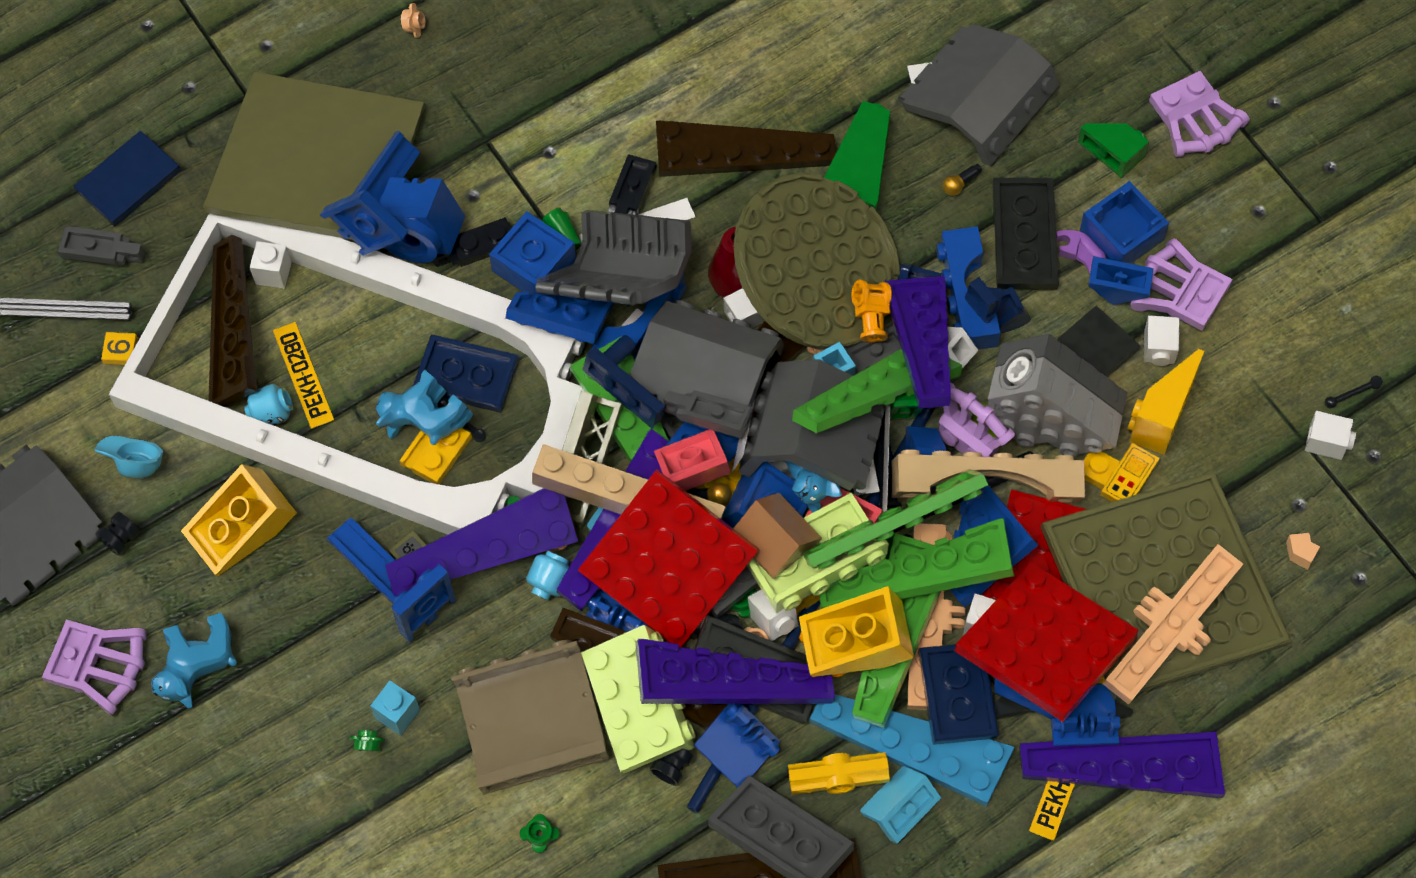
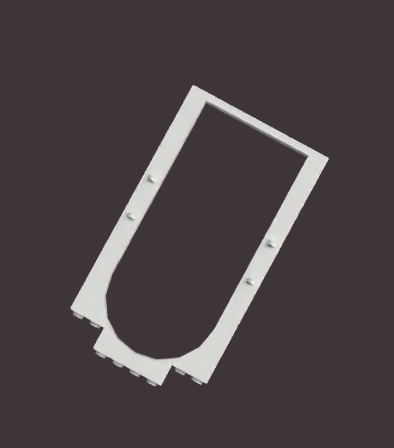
M209 214L109 393L115 408L448 535L508 506L507 499L511 496H517L519 499H522L542 489V487L532 484V472L543 444L560 450L563 448L580 392L583 391L580 385L568 381L572 374L570 365L576 355H581L585 342L505 319L507 307L511 300L378 251L362 256L359 253L361 247L348 240ZM230 235L242 238V244L255 248L257 241L286 245L291 262L503 340L528 355L547 382L551 403L543 434L522 462L492 480L451 487L415 480L149 379L146 375L213 255V245L220 242L222 237L227 238Z

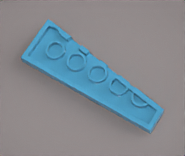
M836 694L832 704L816 705L809 718V723L874 754L886 752L887 760L901 767L906 766L924 774L929 780L987 807L1014 751V747L990 739L933 745L929 721L891 711L885 728L855 719L852 715L855 700Z

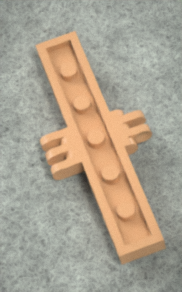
M919 523L914 526L913 539L935 545L934 541L946 537V525ZM941 591L909 667L907 709L927 710L918 655L919 648L942 646V634H951L952 628L961 629L965 627L964 619L952 618V616H965L966 608L953 606V601L944 600V591Z
M1217 544L1173 599L1169 598L1158 588L1152 587L1148 592L1150 597L1145 596L1141 600L1143 606L1137 605L1133 610L1134 614L1150 627L1107 677L1103 685L1129 705L1175 648L1183 652L1188 649L1193 654L1200 655L1203 651L1201 645L1207 646L1211 639L1202 631L1204 625L1198 619L1234 577L1243 563Z

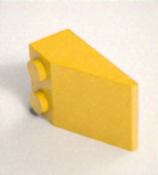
M1196 350L1150 387L1144 400L1137 399L1127 428L1132 431L1130 443L1165 455L1195 381L1204 354L1203 350Z
M241 464L181 532L212 572L219 576L275 537L297 512L262 469Z
M888 586L799 616L809 673L812 677L886 668L914 658L902 600Z

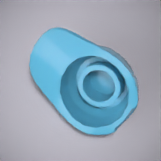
M121 436L106 437L94 449L95 452L112 458L120 475L140 479L155 473L161 464L163 450L155 443Z

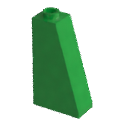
M863 100L824 178L834 182L838 180L858 192L857 196L869 207L873 206L877 211L890 110L885 109V107L878 103H869Z

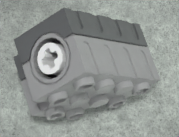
M1051 334L1001 344L996 362L997 367H995L988 396V405L995 410L994 414L1007 429L1011 428L1015 433L1013 439L1016 440L1015 442L1018 445L1032 447L1036 443L1048 442L1052 446L1057 447L1060 454L1073 457L1077 456V454L1099 453L1102 450L1116 448L1128 392L1118 387L1104 374L1098 372L1096 368L1083 358L1078 357L1075 352L1063 343L1058 342Z

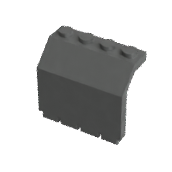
M971 24L969 27H960L949 40V44H945L932 59V64L929 63L915 78V84L911 83L898 99L908 112L954 125L974 143L982 163L992 165L1060 84L1052 65L1021 37Z
M595 210L581 212L582 244L574 263L538 278L535 289L540 294L580 299L586 298L588 300L604 302L612 301L613 303L628 305L643 304L678 287L692 251L691 221Z
M677 300L676 304L666 301L648 325L630 376L663 404L668 390L682 395L696 390L751 407L767 362L773 354L781 357L785 344L779 338V333L767 328H762L761 331L752 329L749 323L734 318L733 322L724 320L721 314L709 309H705L704 313L693 310L694 306L685 301Z
M820 359L778 362L770 372H764L758 387L761 388V393L754 402L753 411L755 414L750 421L748 439L738 472L750 477L763 462L790 461L849 491L853 487L863 490L866 488L870 472L869 467L872 464L876 447L875 443L878 439L882 423L881 419L883 418L886 405L876 404L871 407V412L854 417L847 422L815 433L792 421L793 410L849 379L852 375Z
M26 444L14 453L12 457L15 461L5 468L0 464V601L6 598L12 607L31 593L23 584L25 581L29 580L34 588L37 589L56 574L49 564L52 560L62 569L82 554L74 543L79 540L85 549L95 544L99 540L96 533L100 529L97 526L102 522L60 469L37 445L30 449Z

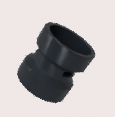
M117 511L111 517V524L107 527H102L96 533V536L110 551L119 555L125 549L127 540H134L141 532L128 517Z
M683 748L655 760L650 767V771L660 780L670 785L678 786L682 779L681 770L690 765L694 756L689 750Z

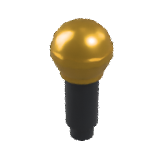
M976 164L970 166L959 175L946 177L942 185L944 192L950 196L958 195L966 183L979 175L982 171L981 166Z
M717 482L709 488L686 491L689 494L718 504L725 503L730 497L729 487L721 482Z

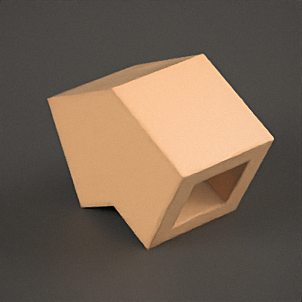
M1309 533L1289 535L1286 541L1290 561L1308 570L1320 546L1311 542Z

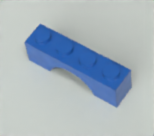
M978 226L942 231L941 243L936 244L938 261L944 262L945 270H942V276L945 277L946 288L949 287L950 296L947 297L948 311L950 315H955L956 323H953V327L963 328L978 350L998 347L1001 333L997 314L990 323H985L965 300V294L968 291L965 280L982 265L983 249Z
M684 272L678 287L647 301L643 314L635 322L622 327L606 326L591 350L594 347L600 349L617 338L627 335L636 345V349L631 353L635 362L651 319L666 301L674 303L675 300H681L687 288Z

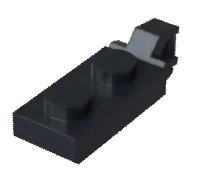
M627 155L609 200L608 212L639 214L657 168L655 161Z
M506 217L458 234L451 254H437L434 259L436 267L451 262L453 266L460 264L463 267L488 258L489 253L511 229Z

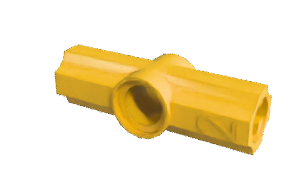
M886 752L852 757L847 753H836L823 757L821 761L788 765L792 795L825 790L830 794H841L854 790L856 786L887 783L890 781Z

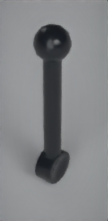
M1373 376L1364 385L1337 397H1327L1325 399V406L1331 409L1338 402L1370 388L1379 389L1383 380L1379 376Z
M442 397L437 406L439 408L447 406L449 403L448 399ZM469 422L464 425L473 434L476 442L480 443L485 440L484 430L476 429Z

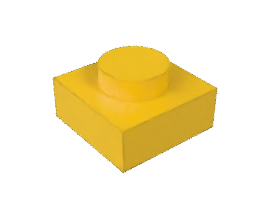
M1102 451L1099 453L1089 452L1084 459V480L1102 490L1120 461Z

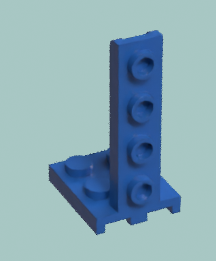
M400 131L395 132L353 194L326 206L320 214L323 219L330 217L340 227L337 232L344 239L351 237L361 247L359 253L362 256L403 240L408 232L399 219L390 214L379 203L389 178H403L420 154V151Z
M351 517L327 537V541L393 604L391 608L399 632L409 643L414 639L412 634L424 623L429 625L437 618L435 613L447 602L452 604L456 601L449 574L440 564L433 570H426L412 589L409 591L405 590L399 595L394 596L385 565L395 559Z

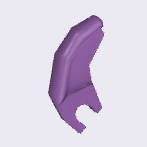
M1075 230L1056 231V242L1065 241L1068 243L1066 246H1059V256L1074 261L1076 259L1085 264L1089 274L1093 256L1107 259L1102 249L1087 234Z

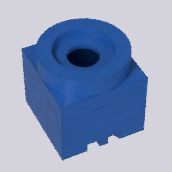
M390 177L379 203L390 214L396 216L408 232L403 240L388 245L385 248L395 256L415 263L431 262L436 258L437 254H451L465 219V214L443 179L426 178L425 183H421L419 178H413L410 183L406 178Z

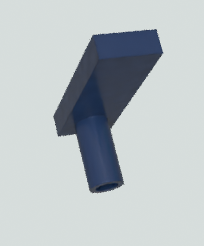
M623 335L604 353L594 347L587 353L582 370L653 429L661 421L665 405L618 366L636 349L634 341L629 336Z

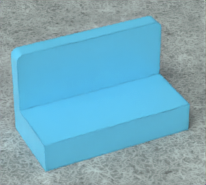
M903 766L860 809V812L864 817L877 822L888 839L898 844L941 799V796L926 775Z

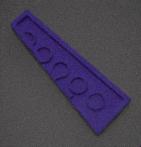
M937 276L885 281L891 287L890 311L918 408L950 406L951 388L945 277Z
M650 429L625 472L645 479H649L656 469L662 473L654 451L665 447L669 441L653 429ZM606 509L602 510L557 587V593L581 612L588 605L589 600L601 588L581 574L578 569L621 515Z
M542 488L386 564L385 568L393 595L396 596L405 590L409 591L412 589L426 570H433L438 564L448 572L450 579H454L578 542L565 495Z
M638 639L635 644L641 704H832L835 699L832 675L812 677L807 664L788 661L780 662L775 659L762 657L759 660L741 657V654L729 652L728 655L712 653L710 649L697 647L696 650L678 647V644L648 639Z
M1217 732L1119 737V744L1053 746V741L1020 743L1019 746L1022 779L1223 798L1225 795Z

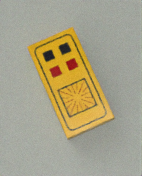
M1132 443L1102 489L1100 496L1114 502L1139 494L1160 458Z

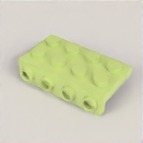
M852 493L804 517L805 521L822 537V540L816 545L869 520ZM874 538L864 543L865 548L852 555H847L846 552L835 557V563L822 569H818L817 566L812 568L807 564L804 556H802L774 580L754 558L750 560L747 567L775 613H778L783 609L790 611L801 604L802 599L811 594L818 596L829 589L830 584L839 579L846 581L857 574L859 568L867 564L874 566L880 563L886 557L889 544L886 539L877 542Z
M642 625L581 652L620 772L623 773L630 772L683 748L685 750L694 748L692 739L695 738V731L690 721L685 720L682 711L685 708V704H641L635 644L638 639L664 642L658 631L655 632L646 625Z

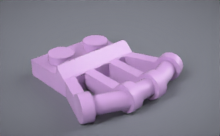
M1201 71L1150 94L1149 102L1169 129L1175 157H1183L1184 153L1203 152L1206 154L1212 151L1213 147L1218 144L1225 145L1231 141V137L1240 127H1245L1250 121L1247 113L1240 109H1234L1220 99L1218 91L1212 88ZM1211 109H1214L1230 120V122L1226 126H1222ZM1200 115L1213 134L1209 136L1204 134L1193 118ZM1179 124L1185 126L1194 141L1183 142Z
M1173 238L1166 243L1165 248L1155 255H1149L1145 261L1146 267L1154 268L1151 289L1169 297L1173 301L1148 297L1131 301L1130 308L1141 312L1146 310L1165 312L1171 317H1178L1180 320L1203 331L1231 286L1233 279L1198 262L1177 239ZM1173 256L1177 257L1190 270V273L1167 262V260ZM1156 272H1161L1183 283V285L1178 289L1154 275Z
M950 382V406H943L944 414L939 420L940 426L938 431L942 440L962 454L966 452H980L982 457H993L997 453L999 446H1003L1015 436V433L1011 428L1007 429L994 414L995 410L989 405L983 406L977 401L978 397L972 392L967 394L956 389L954 384ZM957 403L960 404L961 411L958 410ZM972 414L978 417V425L971 420ZM989 428L994 432L995 437L988 433Z
M66 619L42 678L45 682L75 690L77 693H84L112 716L117 711L116 706L130 691L135 690L137 685L135 679L138 671H142L144 668L143 641L146 640V630L142 628L101 630ZM130 641V655L105 648L103 645L107 642ZM98 657L126 665L124 674L119 675L95 668ZM90 678L117 685V687L105 698L87 683Z

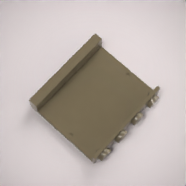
M558 641L550 649L543 651L530 649L521 653V657L511 660L499 658L489 663L490 666L477 669V667L464 668L458 672L459 675L451 677L452 682L457 688L478 775H476L478 787L484 795L609 759L581 649L577 641Z

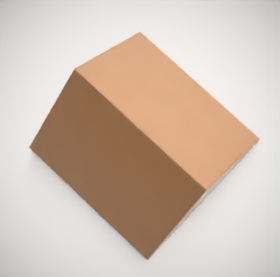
M780 493L755 500L733 528L759 548L753 558L773 580L802 557L804 551L814 547L822 540V537Z

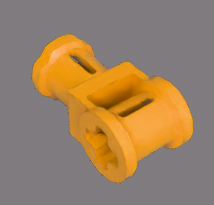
M859 279L853 285L851 298L855 306V317L862 318L863 333L860 334V339L863 342L875 343L888 339V333L884 331V317L890 314L892 291L887 282L869 284L865 280Z

